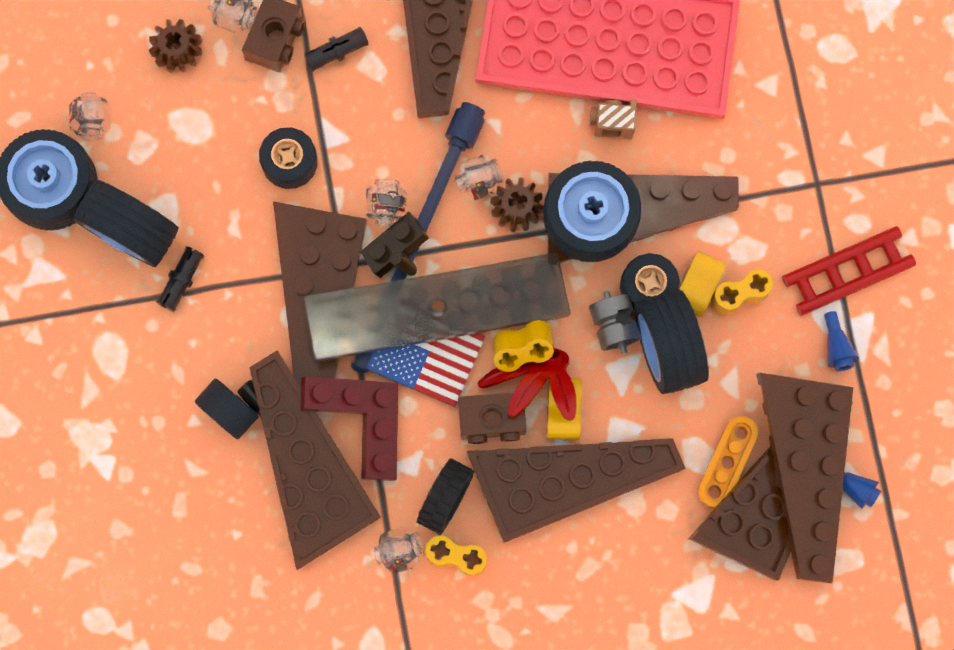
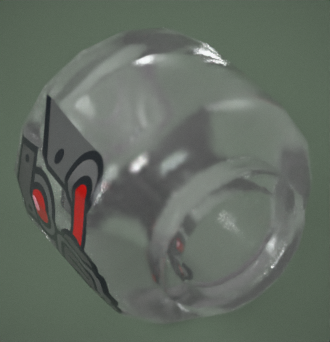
M85 92L74 98L69 104L71 131L85 141H96L106 135L111 129L110 103L107 99L93 92Z

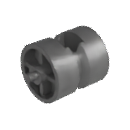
M606 291L603 293L604 299L589 306L593 323L600 326L597 336L601 350L620 349L621 354L627 353V346L642 339L637 321L631 319L634 310L628 295L611 296L610 292Z

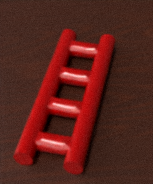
M895 226L783 275L782 279L785 286L790 287L797 284L804 299L803 302L796 304V309L800 316L916 266L913 255L910 254L902 258L894 243L895 240L902 237L899 227ZM882 246L890 263L873 270L865 253ZM854 259L862 276L845 283L837 266ZM825 271L833 288L816 296L808 278Z

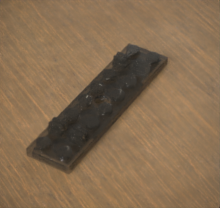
M558 253L304 296L315 362L526 325L535 320L548 321L565 318L571 315ZM439 300L444 304V309L442 311H435L432 308V303Z

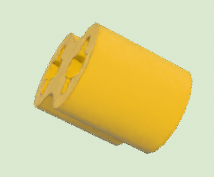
M699 250L679 290L685 293L694 314L702 318L727 263Z
M755 269L749 272L741 281L723 282L713 293L711 306L719 315L727 316L733 314L742 304L760 303L771 292L773 279L767 271ZM752 282L756 285L761 284L762 289L760 291L757 288L751 289L750 285ZM725 294L727 297L732 296L734 299L731 303L728 301L722 302L721 297Z
M541 320L532 321L520 330H502L493 339L494 364L498 369L505 372L515 371L527 362H545L552 357L554 352L552 328L547 322Z
M571 378L577 401L576 416L571 421L565 420L559 412L551 393L549 381L547 438L580 439L582 379Z
M442 535L431 538L426 545L427 559L436 567L455 566L467 576L479 575L486 567V552L477 545L459 546L453 543L450 538ZM440 543H445L446 550L450 551L449 556L443 555L441 560L435 559L436 555L431 551L432 547H438ZM471 552L478 553L477 559L482 561L481 565H475L473 569H468L467 562L463 560V557L470 556Z

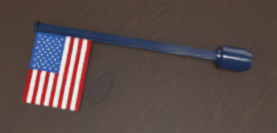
M463 102L460 108H456L444 135L449 140L448 145L450 147L418 217V222L425 232H427L461 152H465L466 148H474L485 123L483 118L485 111L474 104ZM420 246L409 255L413 261ZM396 267L354 363L351 362V367L354 371L362 374L371 371L455 408L485 336L397 299L407 274Z

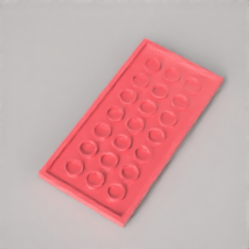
M488 0L476 83L602 102L617 100L621 101L623 105H629L630 99L637 100L636 107L724 119L740 0Z

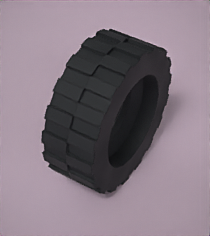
M450 458L431 487L417 517V523L441 535L459 507L473 478L474 470Z

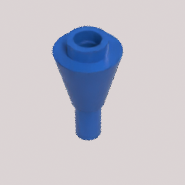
M828 312L824 314L829 332L827 335V366L835 368V371H846L854 367V363L859 360V357L844 331L841 330L837 312Z
M844 472L843 491L861 509L865 505L872 507L881 493L876 488L879 482Z

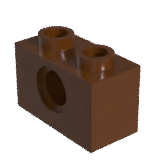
M263 0L242 48L245 60L280 73L283 65H288L294 51L292 43L295 36L300 37L305 26L301 7L284 0ZM274 30L283 32V35L278 39H270L268 37Z
M513 393L458 397L461 440L468 439V444H484L488 442L487 438L500 437L501 442L520 440V435H526L527 431L525 410L517 416H509L508 408ZM487 412H497L501 416V423L496 427L487 426L483 421V416Z

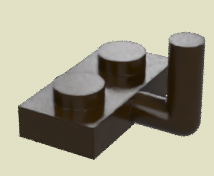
M407 212L360 252L373 273L379 278H382L395 266L408 276H414L417 273V267L409 255L427 241L429 237L416 217Z

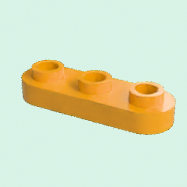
M738 416L730 420L725 426L698 486V498L706 507L714 509L738 483L758 437V428L752 419ZM735 429H743L745 438H736ZM727 457L731 459L732 467L730 469L722 466V458ZM713 486L719 490L718 498L709 496L708 489Z

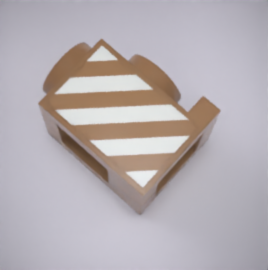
M630 99L629 105H623L621 101L607 100L604 103H598V107H591L590 126H595V137L632 139L635 132L637 100Z

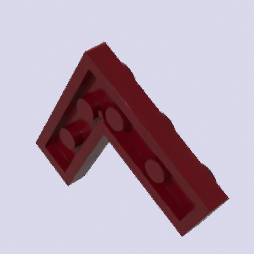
M312 376L302 377L300 410L363 415L361 479L397 480L398 383Z

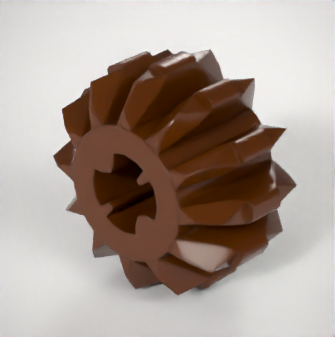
M167 19L165 23L166 28L163 29L160 26H156L155 31L158 35L149 36V42L153 45L149 49L151 57L156 58L155 63L158 67L166 65L167 71L172 73L176 66H178L180 71L185 73V64L189 63L192 66H196L197 62L194 56L202 55L203 51L198 46L202 43V38L200 35L195 34L196 29L194 25L190 24L185 27L184 20L179 19L176 25L173 26L171 20ZM174 43H176L177 46H179V43L181 44V46L177 49H175L174 46L172 47V49L170 47Z
M508 178L505 182L506 189L498 185L495 188L498 196L491 197L490 204L495 206L491 211L492 217L502 216L499 220L500 227L510 222L511 232L516 231L517 224H521L522 229L527 231L529 229L528 221L534 224L539 222V217L536 213L543 212L544 205L538 203L543 199V194L541 192L533 193L536 187L534 182L524 187V178H519L517 185H514L512 180ZM513 200H517L519 204L523 203L521 210H518L516 206H512Z

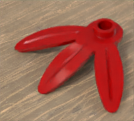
M554 348L552 357L545 362H527L511 372L501 371L496 367L478 381L480 388H488L527 374L517 385L509 403L508 414L514 417L526 409L549 379L554 402L562 417L567 421H571L576 416V392L573 382L566 371L569 365V356L560 349Z

